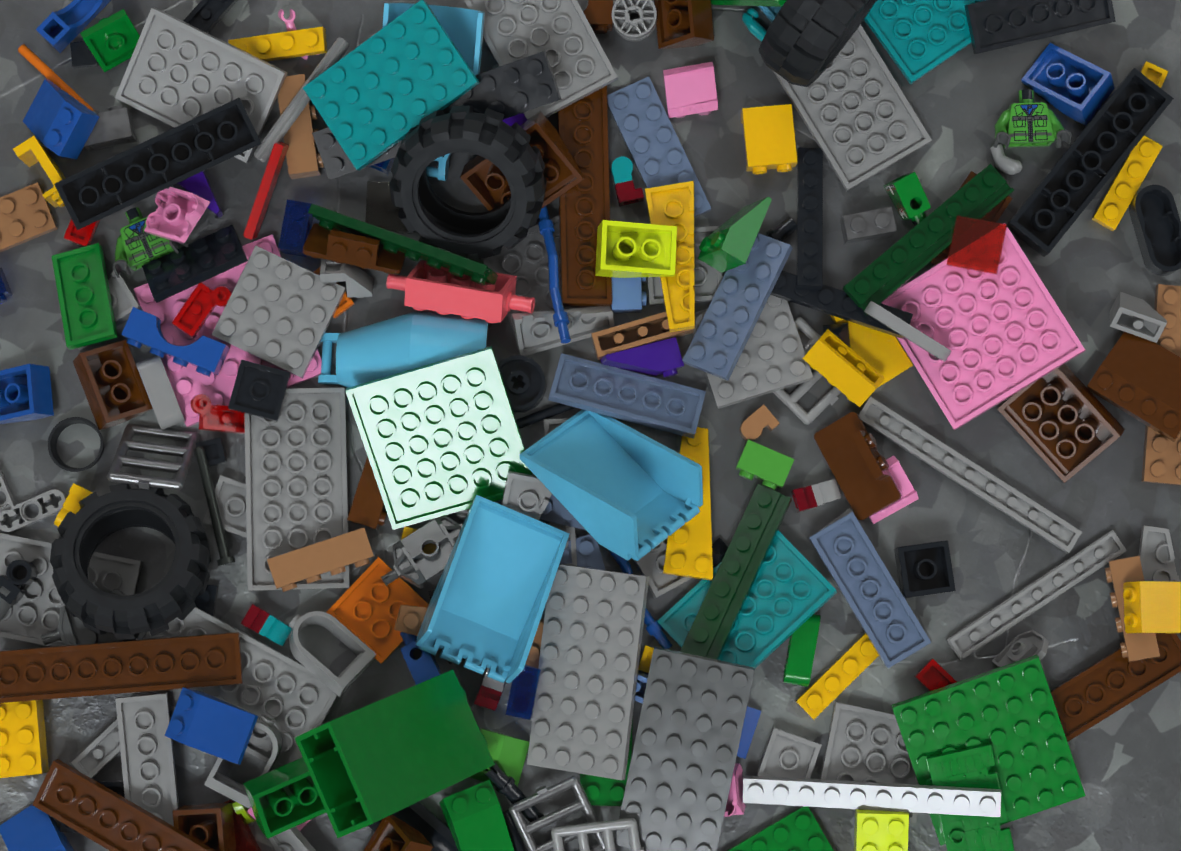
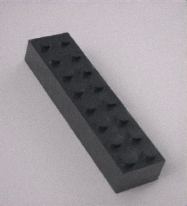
M1133 68L1007 223L1009 230L1043 257L1048 255L1174 98L1136 68Z
M237 98L61 180L54 185L76 229L79 230L261 144V141L240 98Z

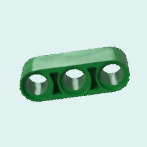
M813 614L790 636L783 683L804 687L809 686L820 626V615Z

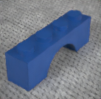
M73 0L65 8L52 12L37 27L36 31L53 48L61 53L111 0Z
M135 307L132 308L121 334L127 338V344L139 349L142 345L151 348L150 353L164 358L165 354L174 357L172 362L183 367H187L189 363L197 367L196 372L210 377L211 373L219 374L229 351V347L226 344L203 335L196 342L187 346L172 345L165 340L162 334L161 320Z

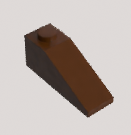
M367 456L347 520L378 530L379 525L384 526L387 511H384L385 505Z

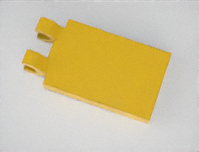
M830 315L835 324L848 323L850 348L885 377L878 387L913 366L895 336Z

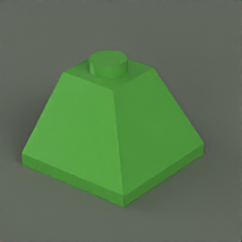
M481 728L480 732L487 741L488 750L493 761L497 763L507 776L515 780L514 784L518 787L530 741ZM483 771L470 776V778L484 782L490 780Z

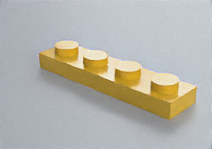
M323 26L228 40L229 44L266 62L327 53L326 30Z
M1145 135L1142 137L1123 163L1092 217L1093 221L1112 232L1116 229L1160 153L1162 145Z
M866 633L795 701L813 720L879 656Z

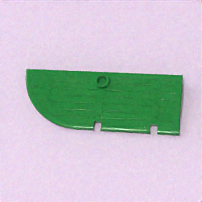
M992 744L926 758L933 786L1001 789L998 772L988 773L987 767L996 765ZM1002 790L1000 817L939 814L947 851H1015L1010 828L1000 829L999 823L1008 821Z

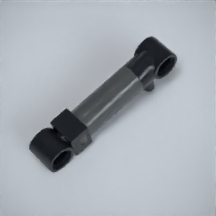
M26 560L12 561L7 567L6 575H0V621L12 605H16L27 590L21 586H27L35 581L37 569L32 562ZM20 566H24L27 570V575L22 580L17 577V570Z

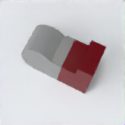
M836 479L791 491L797 513L842 498Z
M487 668L474 704L496 711L506 682L502 683L487 677L489 670Z

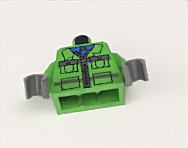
M1031 89L1020 90L1019 103H1013L1007 110H1004L994 126V148H997L998 143H1002L1005 149L1010 147L1050 146L1055 141L1054 138L1056 139L1057 148L1061 147V141H1066L1069 146L1071 145V133L1064 129L1057 116L1047 107L1045 102L1034 103V94Z
M139 207L132 208L125 212L130 224L120 229L121 235L117 238L113 270L117 278L120 277L119 273L123 270L126 271L127 275H130L129 267L133 271L141 269L143 265L172 251L179 253L177 248L182 244L187 248L188 243L175 242L145 232L147 217L143 218Z

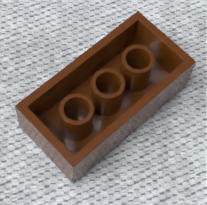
M232 802L184 805L172 811L174 827L215 851H237Z

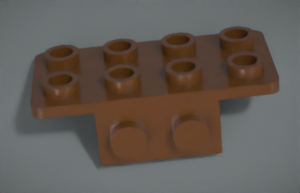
M318 223L312 225L303 246V254L313 258L355 265L364 269L382 271L387 274H399L406 259L405 253L397 251V254L383 249L384 245H381L378 239L341 232L334 227L333 230H327L320 227Z
M850 412L815 433L814 439L858 520H865L901 499V492L888 470L889 465L883 455L879 454L876 448V440L871 433L867 432L856 412Z

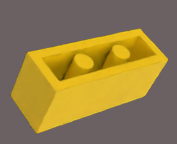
M829 329L826 330L802 358L812 369L825 377L831 385L846 395L848 400L859 407L885 379L883 375Z

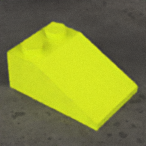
M602 220L597 229L595 276L614 278L675 276L677 226Z

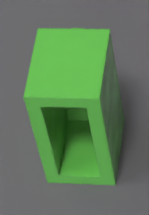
M747 440L735 469L740 471L739 476L751 481L755 477L763 481L761 485L776 490V487L780 489L783 487L794 459Z

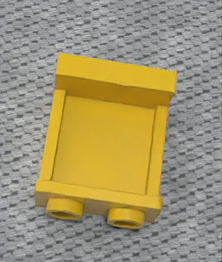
M792 104L742 108L741 123H743L747 160L746 171H752L754 175L765 174L767 170L777 169V172L792 171V168L797 165Z
M35 136L13 148L17 157L28 167L39 162L53 185L66 179L47 148ZM55 185L42 194L44 199L53 207L57 208L59 206L61 208L65 206Z
M1124 582V624L1126 633H1181V582Z

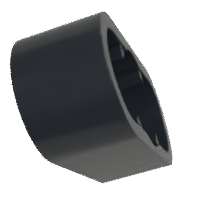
M1160 185L1146 186L1132 199L1129 205V213L1146 268L1155 275L1167 276L1181 268V221L1171 192Z

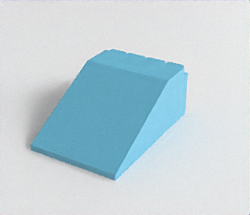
M582 409L519 454L520 460L600 545L627 561L631 558L636 561L640 560L651 549H654L667 539L668 535H672L685 522H688L700 513L699 507L703 505L702 466L610 416Z
M476 495L428 605L416 638V646H419L418 649L436 655L440 648L442 649L440 658L457 665L464 658L466 660L463 667L482 675L485 668H489L487 677L510 684L523 671L570 533Z

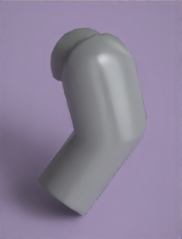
M999 144L997 148H994V146L990 148L995 166L999 171L1009 175L1021 172L1022 163L1019 160L1006 157L1002 144Z

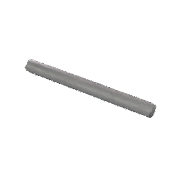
M341 37L336 39L258 146L254 156L259 161L266 162L271 155L274 144L282 140L309 103L310 98L303 87L341 59L349 48V43Z

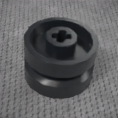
M523 355L510 356L501 360L498 366L513 412L526 413L536 408L543 400L546 392L545 375L541 366L532 358ZM521 381L524 386L523 388L519 387L517 390L514 388V383Z

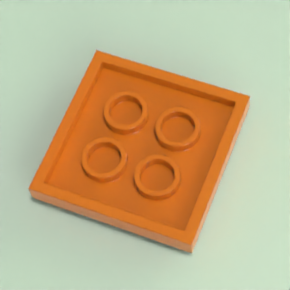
M378 557L331 606L327 613L335 617L376 653L375 659L382 664L403 642L400 635L401 631L394 630L400 605L428 607L429 604L402 578H398L386 586L381 576L392 571V569Z

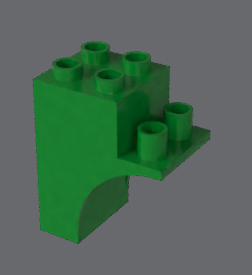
M454 670L426 680L295 737L337 838L382 820L495 765L488 750L487 741L480 732L469 707L465 690L459 684Z

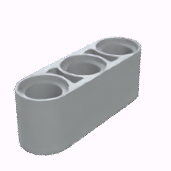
M154 356L136 363L161 430L184 422L185 419L161 358Z

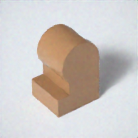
M763 404L741 424L739 429L740 435L746 441H754L762 434V430L765 427L771 432L780 423Z

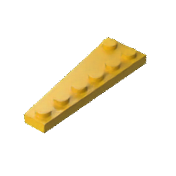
M689 181L646 188L645 195L650 224L677 226L675 276L660 277L669 331L671 333L695 329L694 182Z
M697 427L694 439L685 436L681 437L679 454L702 466L703 505L699 507L700 513L688 522H685L672 535H668L663 574L712 581L713 557L708 429Z

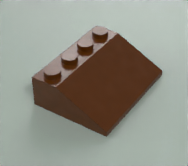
M540 111L520 126L531 136L529 144L531 147L536 146L540 150L545 164L543 175L547 183L543 208L584 180V176L557 130ZM478 155L464 165L460 178L488 211L500 207L511 197L506 177L491 161Z
M1124 332L1096 371L1087 388L1100 398L1175 442L1181 433V357L1155 342Z
M1066 364L1061 365L1015 393L997 408L1064 483L1116 441L1125 430Z

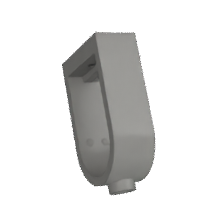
M312 611L303 616L297 614L289 623V626L293 629L290 636V650L295 659L339 697L361 676L376 657V653L335 617L326 612ZM309 625H319L326 628L354 652L357 657L338 677L335 676L301 645L298 639V632L302 628Z
M264 714L260 718L258 717L255 727L264 730L270 736L273 751L261 775L271 771L282 748V738L278 728L274 725L275 720ZM218 757L204 785L250 809L251 804L244 785L219 773L225 760Z

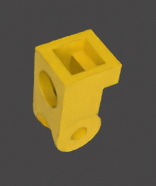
M73 483L69 490L70 493L54 521V525L59 527L68 512L76 514L81 509L79 502L93 492Z

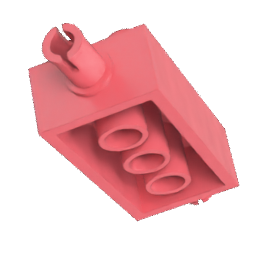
M420 260L408 276L389 274L387 277V289L405 291L404 306L413 307L414 310L418 311L431 310L441 315L454 314L460 315L464 319L477 318L483 319L488 323H501L511 310L532 314L535 307L534 297L516 295L517 276L496 273L498 277L494 285L487 282L485 285H480L473 282L471 276L463 274V277H458L449 273L448 268L441 266L439 270L427 265L426 260Z

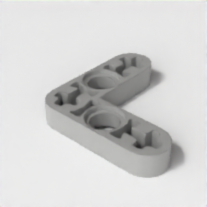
M0 469V483L2 485L0 491L6 495L5 503L0 505V530L9 533L16 532L59 513L67 498L66 494L60 490H49L16 505ZM53 495L61 497L62 500L58 502L59 507L49 505L44 508L40 502L42 499L43 503L51 502ZM30 504H35L39 508V514L35 518H29L26 515V508ZM20 509V515L25 522L22 523V519H17L12 522L11 528L8 525H4L3 522L7 520L6 516L16 517L19 515L17 510Z

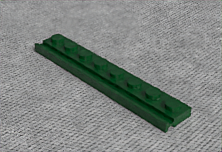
M990 163L842 289L863 311H865L870 301L880 305L1012 194L1014 189L1009 187L1006 183L1007 181Z
M311 204L308 211L309 214H312L319 221L318 225L324 229L333 230L334 227L341 232L378 239L380 244L384 245L383 249L391 253L397 254V251L405 253V257L418 262L419 259L427 261V265L439 270L441 266L448 268V272L455 276L463 277V274L471 276V280L480 285H485L486 282L494 285L498 275L488 268L487 265L315 204Z
M760 484L757 485L680 652L716 660L719 659L792 501L791 497L784 496Z

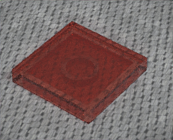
M957 216L947 266L997 275L1007 224Z

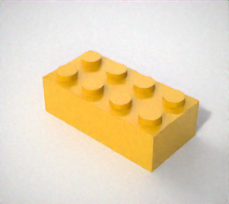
M43 700L0 703V778L48 773Z

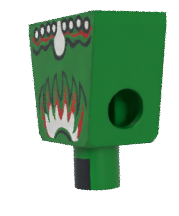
M915 172L904 174L883 185L902 220L911 219L914 226H916L926 218L924 211L930 209L931 205ZM911 200H912L913 203H914L913 209H912L911 206H910V201H911Z

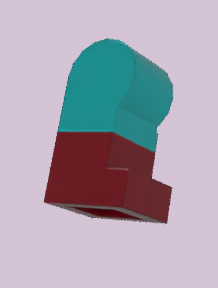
M624 156L616 158L612 163L611 173L619 207L642 202L644 200L642 188L635 189L632 179V161Z
M256 604L251 605L241 622L245 627L281 646L285 644L293 630L289 625Z

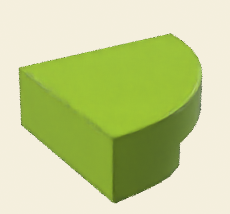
M237 802L232 803L236 814L243 815L244 823L250 824L256 821L247 812L249 808Z

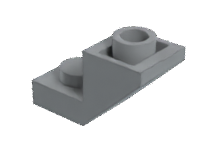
M321 259V282L336 283L346 281L347 298L372 297L373 278L355 265Z

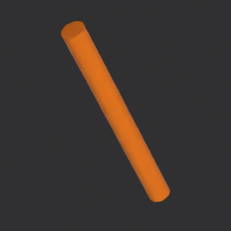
M25 44L18 48V52L48 80L91 111H95Z

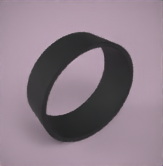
M70 417L60 421L52 429L48 438V452L51 459L57 466L66 471L79 472L89 469L100 460L103 454L104 441L99 429L93 422L82 417ZM73 424L89 425L96 430L100 437L98 456L90 465L84 468H73L66 465L57 453L59 435L65 428Z

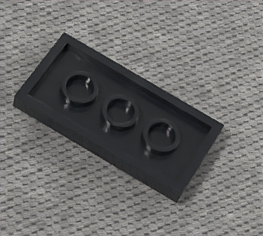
M230 225L188 244L187 248L184 246L177 249L179 253L172 251L167 255L152 260L143 265L142 268L152 296L156 303L245 263L248 259L233 225Z

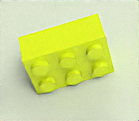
M855 809L854 851H908L909 813Z

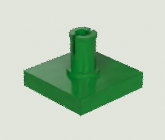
M124 9L108 18L101 19L97 24L80 33L104 73L130 59L140 37Z

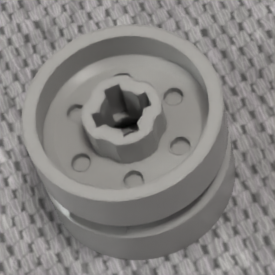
M616 0L612 8V21L615 31L620 37L631 42H638L648 38L655 30L657 24V11L653 1ZM637 13L639 19H633L632 21L630 15H636Z

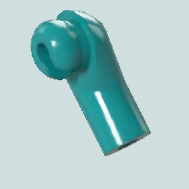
M749 8L746 13H743L742 21L749 32L762 42L767 30L756 21L759 17L758 12L753 8Z

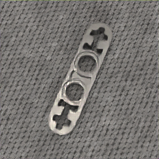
M870 301L864 311L944 362L952 352Z

